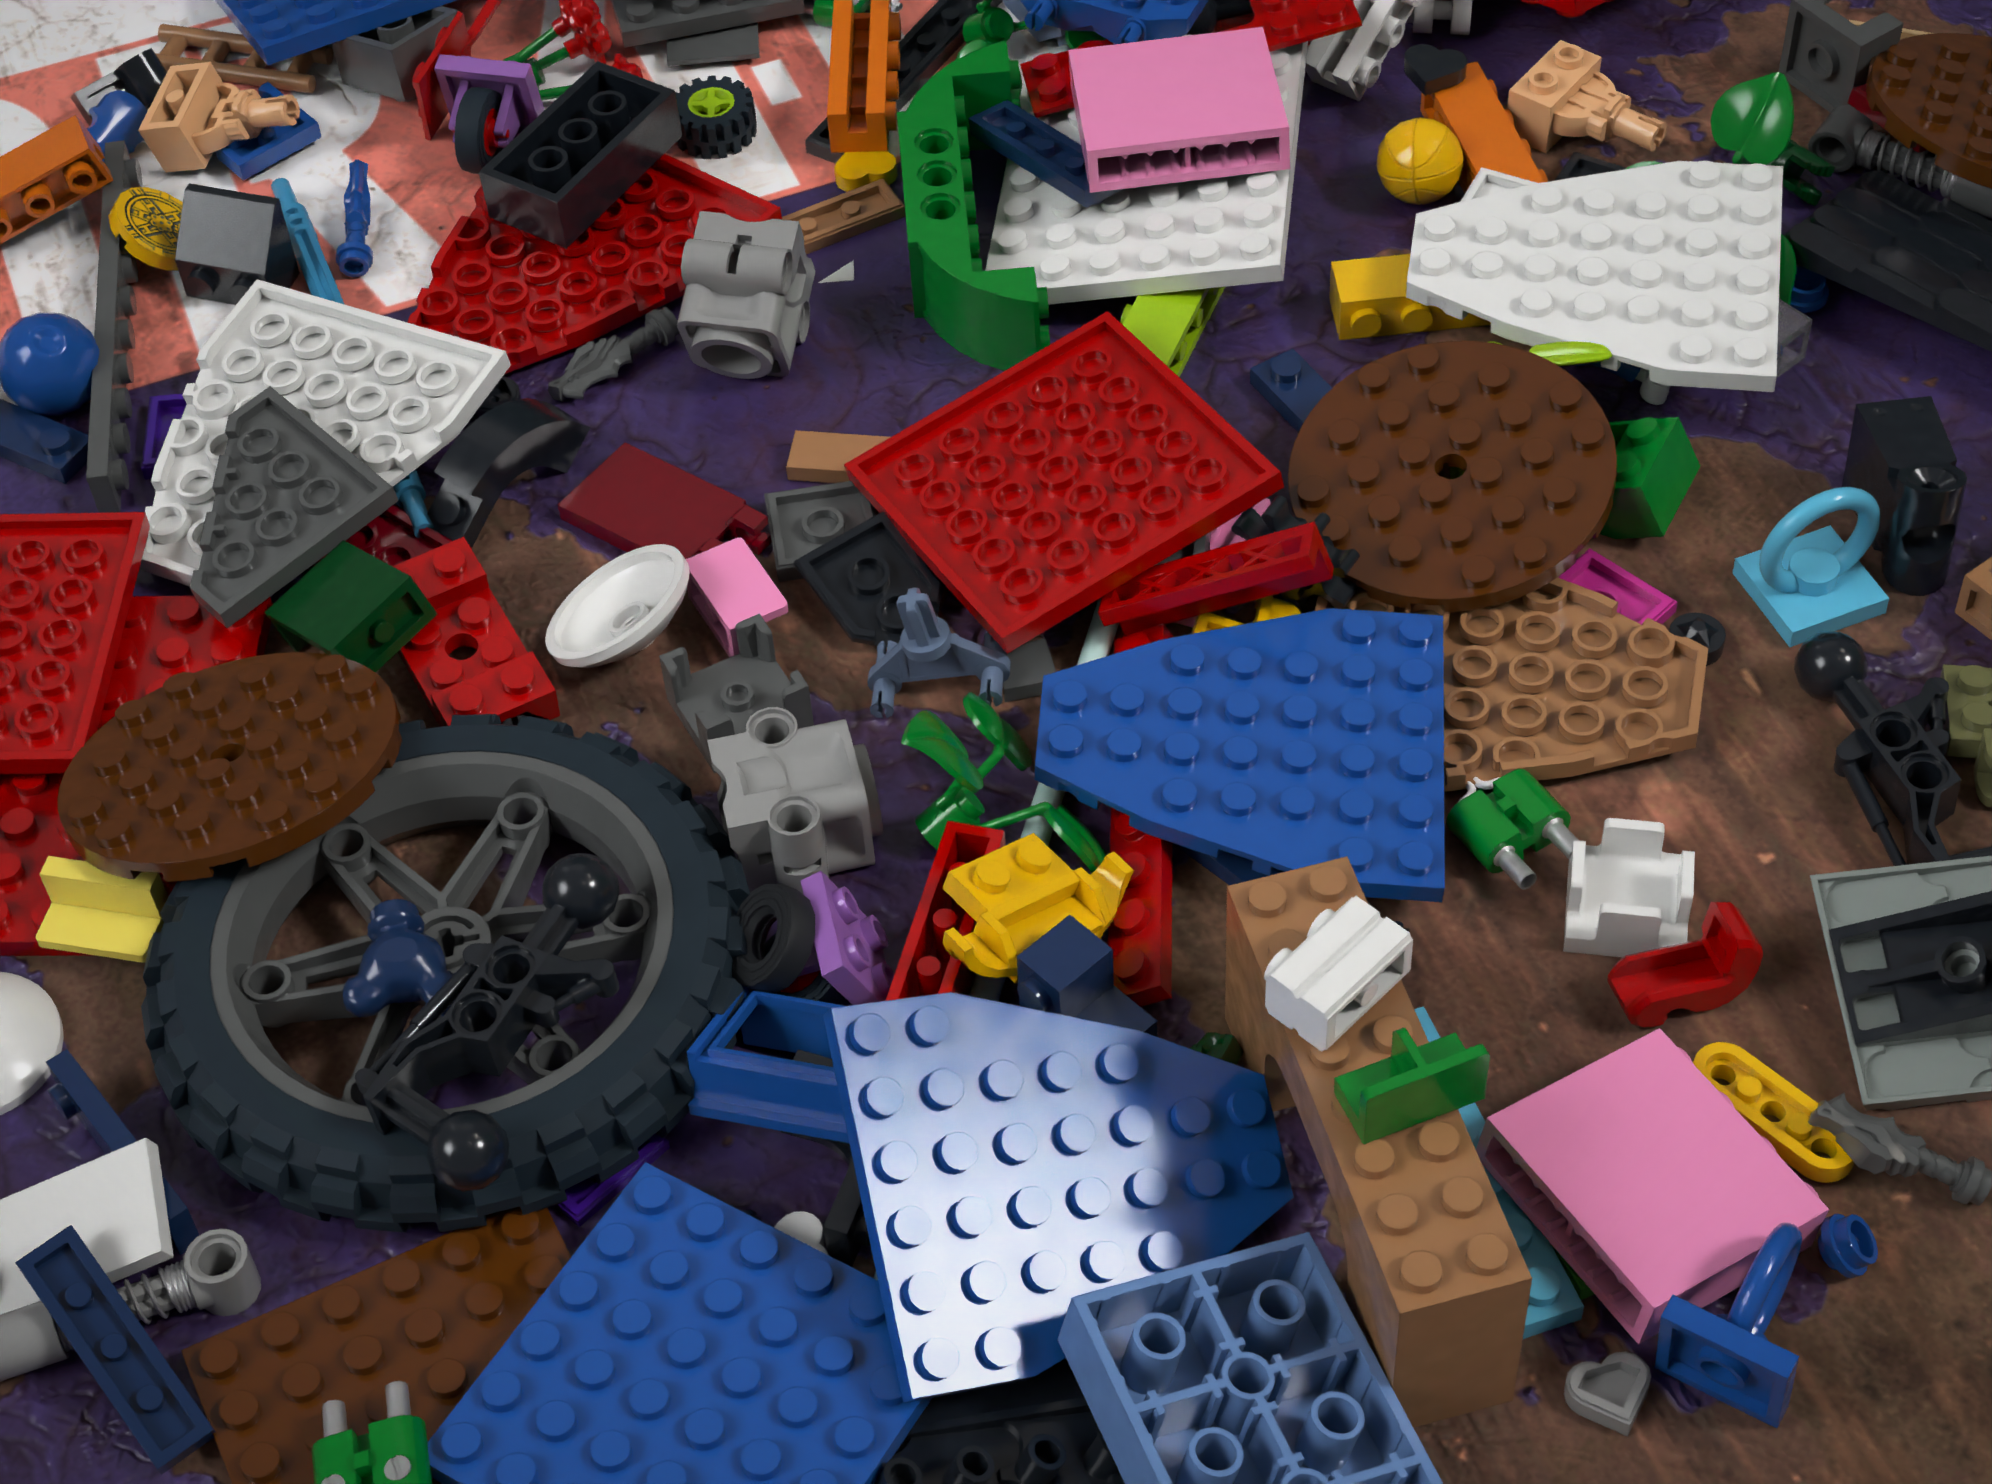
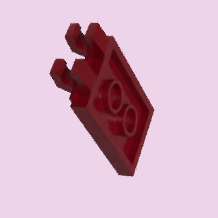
M626 442L558 504L561 520L625 552L648 545L666 544L677 548L684 558L688 559L723 544L721 541L724 538H727L729 541L735 538H742L754 554L759 555L772 543L771 535L761 532L768 525L767 516L746 505L745 499Z

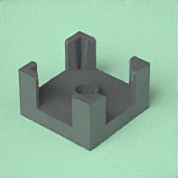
M1791 0L1779 72L1785 74L1789 84L1829 112L1837 106L1849 105L1847 102L1852 89L1865 85L1867 82L1871 58L1889 49L1891 45L1898 44L1901 38L1903 23L1889 13H1882L1856 26L1825 5L1833 0Z
M760 613L736 624L739 654L691 674L687 651L684 647H679L659 656L667 700L714 773L716 772L712 768L707 740L746 732V723L750 716L761 709L779 707L788 710L796 718L798 729L814 725L809 685L798 670L791 672V682L776 661L772 632Z

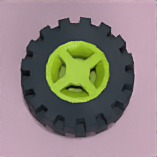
M716 75L707 76L706 81H701L700 78L693 79L691 86L683 84L679 87L680 93L675 92L682 130V137L677 143L682 151L688 149V155L696 157L700 153L703 159H711L712 155L718 154L720 159L727 157V152L732 151L734 154L742 151L741 145L748 147L752 143V137H755L757 133L755 105L749 87L744 88L743 82L737 80L732 83L731 77L723 76L721 80H716Z

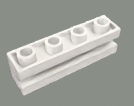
M1353 0L1362 21V26L1311 41L1307 48L1305 70L1310 79L1326 88L1360 101L1366 89L1371 88L1378 80L1381 64L1390 48L1396 47L1402 39L1405 23L1414 7H1419L1424 0Z

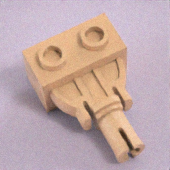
M1559 40L1509 90L1507 108L1512 113L1518 135L1521 139L1525 138L1530 147L1543 153H1547L1563 136H1590L1601 142H1608L1610 139L1620 137L1653 152L1656 150V146L1658 147L1663 141L1667 124L1664 121L1630 109L1631 97L1616 91L1613 82L1600 72L1601 56L1562 40Z
M211 62L170 66L138 131L165 173L187 170L196 171L206 169L213 152L225 148L234 141L257 138L264 127L295 125L297 123L296 119H299L300 108L297 99L291 94L261 98L255 89L240 90L233 84L223 83Z

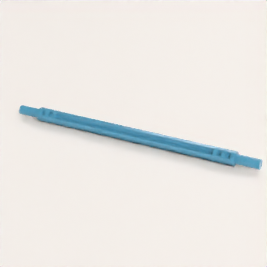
M278 178L274 180L271 184V189L275 198H279L294 254L311 295L344 304L319 245L316 231L313 228L306 208L298 203L287 179ZM414 470L393 486V489L398 498L396 504L405 510L413 525L412 530L415 536L420 538V529L426 527L433 528L434 525L427 515L428 510L424 503L426 492L417 471Z

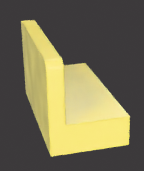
M48 856L39 875L52 903L36 934L39 946L141 963L146 962L149 942L154 932H161L164 922L160 912L168 899L159 872H141L133 880L104 872L86 861Z

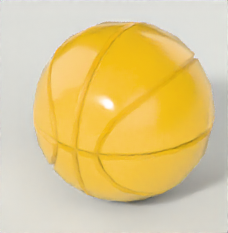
M1413 118L1400 122L1388 131L1378 148L1376 167L1382 184L1395 198L1409 204L1424 205L1438 201L1452 191L1462 173L1463 151L1458 138L1446 125L1434 119Z

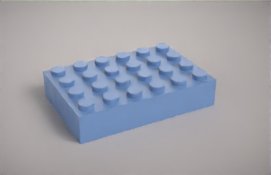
M1309 1232L1071 1297L1058 1342L1125 1484H1443Z

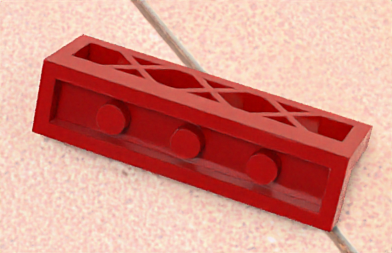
M1314 521L1155 565L1104 595L1098 614L1104 626L1119 623L1124 635H1128L1162 623L1176 622L1331 580L1334 567Z

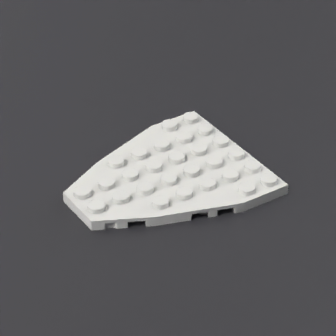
M1675 161L1519 186L1416 213L1407 275L1406 298L1426 306L1439 307L1445 314L1459 320H1463L1468 313L1491 322V333L1532 347L1546 343L1573 341L1604 345L1610 350L1612 357L1601 361V367L1617 371L1621 362L1650 370L1649 381L1658 384L1774 392L1777 376L1783 166L1759 163L1733 164L1714 163L1711 161Z
M257 279L204 343L197 356L196 361L200 367L198 377L195 383H187L182 396L187 404L181 419L172 420L153 470L151 483L156 492L153 506L145 508L150 530L140 564L142 571L190 586L193 570H199L203 553L199 544L206 513L212 512L216 494L212 486L219 455H225L228 437L225 433L228 416L269 386L393 487L458 437L511 366L506 351Z

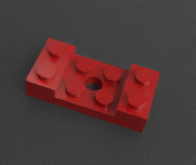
M465 537L393 566L411 576L437 612V615L398 651V654L440 727L450 726L452 715L497 714L500 717L501 723L508 718H513L525 712L548 720L560 716L554 686L533 651L527 652L489 588L486 572ZM469 646L477 650L468 659L457 660L449 657L450 653L459 647Z

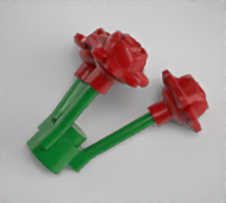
M559 0L561 16L552 22V28L520 52L503 59V61L511 60L531 64L538 90L540 85L546 83L542 70L567 57H570L572 60L584 54L587 58L606 64L604 54L612 47V41L608 29L601 23L599 7L593 0ZM570 32H574L575 37L564 42L563 48L539 60H536L535 57L530 58L556 37L560 36L563 38ZM621 53L615 54L612 67L643 78L641 69L637 64L628 63L626 57H623ZM571 85L539 90L541 100L558 98Z

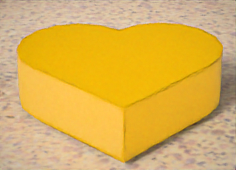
M888 151L846 152L834 166L836 185L846 192L880 179H884L890 185L897 178L896 158Z

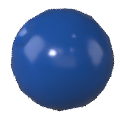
M38 312L22 317L6 330L0 341V384L6 395L21 409L41 416L57 417L75 412L91 400L92 370L98 363L100 350L91 331L77 319L55 312Z

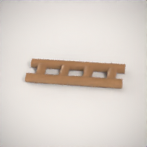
M161 24L158 28V39L160 42H165L166 45L160 54L155 53L167 72L170 66L211 62L224 82L261 86L269 82L276 89L310 94L316 88L315 76L307 74L312 64L330 65L334 57L333 48L331 46H323L289 58V60L293 61L287 71L266 69L265 66L267 64L243 34ZM187 46L209 48L201 60L180 57ZM229 51L251 54L244 65L222 63Z

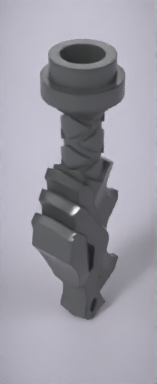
M666 307L660 310L653 309L646 314L645 327L634 331L632 335H628L624 339L613 335L608 340L602 338L596 344L594 341H590L584 346L577 348L565 369V374L559 379L549 382L548 392L554 400L564 402L566 397L584 400L583 395L588 387L601 380L618 377L619 368L626 364H632L634 354H638L646 349L647 346L654 344V342L661 343L664 346L674 342L675 336L680 334L677 328L678 320Z
M1844 1093L1828 1102L1826 1100L1819 1101L1817 1109L1810 1114L1808 1120L1810 1125L1821 1127L1835 1135L1836 1142L1849 1155L1857 1167L1868 1170L1874 1175L1885 1171L1890 1176L1901 1174L1906 1178L1920 1172L1949 1185V1190L1952 1191V1199L1963 1205L1971 1202L1979 1206L1990 1192L1992 1187V1170L1985 1167L1984 1161L1971 1156L1966 1161L1962 1160L1958 1164L1955 1160L1941 1154L1938 1155L1937 1152L1925 1147L1926 1142L1921 1136L1909 1135L1901 1131L1897 1127L1894 1117L1878 1118L1858 1112L1848 1103Z

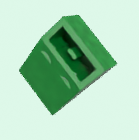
M1645 417L1631 421L1609 422L1615 440L1617 477L1613 494V506L1600 534L1613 539L1664 537L1700 468L1699 461L1680 418L1655 419Z

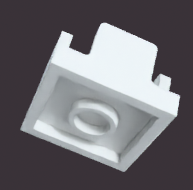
M1619 818L1605 819L1602 841L1598 846L1586 845V841L1573 840L1571 860H1569L1563 952L1623 958L1626 955L1687 942L1688 922L1694 895L1695 851L1682 850V854L1662 852L1665 825L1663 823Z

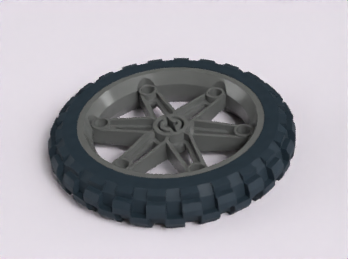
M497 714L452 715L451 725L426 729L425 723L421 719L399 724L402 742L393 767L381 769L372 781L375 792L339 824L301 847L261 864L249 867L247 859L244 858L231 863L213 866V877L176 882L160 912L164 924L161 932H154L149 942L143 972V980L146 984V997L141 1005L145 1041L152 1057L156 1076L179 1122L195 1144L200 1148L206 1149L217 1160L220 1169L252 1192L262 1193L266 1191L278 1197L281 1207L321 1221L329 1222L331 1217L339 1219L340 1216L351 1218L354 1220L356 1228L406 1233L407 1229H412L413 1223L436 1222L440 1232L487 1226L486 1216L488 1214L521 1207L522 1214L526 1215L565 1202L567 1200L565 1190L588 1178L594 1184L596 1182L601 1184L640 1158L638 1147L656 1133L664 1138L690 1112L688 1104L694 1098L695 1082L690 1074L687 1051L716 1014L723 1015L745 989L732 977V963L735 957L741 954L747 955L746 937L742 930V924L739 925L740 916H735L742 902L750 894L742 863L737 860L731 848L729 836L713 812L703 804L698 805L692 797L691 788L657 762H653L650 765L645 760L639 761L637 750L595 732V734L587 731L581 738L574 737L572 726L563 722L522 716L518 725L501 724L500 717ZM488 825L442 892L438 891L384 847L411 836L439 829ZM556 834L575 841L598 855L620 876L631 894L619 895L614 912L601 924L583 930L576 929L572 934L593 931V937L567 942L558 956L573 961L600 958L609 960L612 963L641 959L639 969L631 991L617 1016L604 1033L583 1052L559 1023L549 1028L536 1024L532 1032L539 1040L529 1049L522 1044L507 1065L510 1070L528 1084L527 1086L487 1101L442 1109L448 1114L473 1109L489 1114L506 1131L509 1141L508 1164L500 1177L484 1189L461 1192L445 1186L430 1170L427 1158L428 1146L397 1125L385 1136L377 1131L363 1098L364 1094L360 1092L355 1081L356 1072L362 1068H370L400 1037L412 1010L419 1005L424 1006L426 1002L420 1000L391 1003L374 1014L377 1015L352 1077L345 1085L342 1099H339L309 1083L296 1073L274 1049L264 1032L263 1026L277 1028L295 1022L357 1017L347 1011L343 1003V987L345 984L309 990L308 984L357 975L361 959L368 946L372 943L368 935H364L280 960H266L272 942L283 923L298 905L329 877L333 879L334 883L343 891L369 925L370 913L381 901L368 885L379 876L405 900L417 906L418 910L423 914L421 918L425 924L424 934L433 937L438 942L445 955L447 970L455 974L465 963L463 959L464 949L471 944H495L501 935L521 943L525 940L546 910L544 904L523 906L543 854L550 845L551 836ZM503 853L513 855L514 857L491 910L481 917L478 913L468 909ZM745 991L727 1017V1021L737 1012L743 1001ZM736 1034L725 1046L726 1049H733L737 1042Z

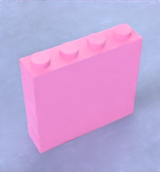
M1263 27L1068 50L1071 92L1090 193L1290 169L1289 124Z
M1660 1028L1487 1117L1476 1148L1482 1165L1638 1345L1659 1333L1661 1315L1672 1295L1700 1308L1709 1305L1742 1285L1757 1253L1776 1226L1789 1222L1799 1228L1802 1235L1800 1253L1812 1246L1829 1211V1208L1820 1200L1814 1188L1800 1179L1777 1154L1771 1142L1757 1133L1735 1109L1731 1100L1714 1087L1693 1064L1690 1056L1683 1049L1677 1047Z

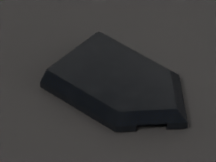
M885 512L877 514L794 561V566L852 642L877 646L881 641H884L887 647V641L891 640L898 644L901 640L900 636L904 625L896 602L899 596L907 594L909 588H919L921 593L929 595L935 615L938 616L944 585L909 546Z

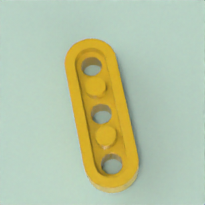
M1727 1042L1711 1043L1697 1052L1693 1064L1718 1091L1723 1092L1731 1100L1735 1109L1757 1133L1771 1142L1777 1154L1787 1164L1805 1177L1822 1183L1839 1181L1851 1172L1854 1161L1836 1142V1136L1821 1127L1809 1124L1810 1114L1818 1106L1815 1100L1735 1044ZM1714 1079H1724L1728 1081L1730 1084L1721 1085ZM1764 1115H1773L1780 1121L1771 1122ZM1823 1152L1831 1158H1823L1814 1153Z

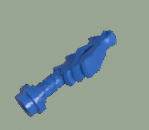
M355 160L349 163L350 179L344 195L346 238L345 242L339 245L336 250V263L340 271L349 277L364 276L373 264V251L365 244V236L368 235V225H370L371 218L370 192L367 183L368 164Z

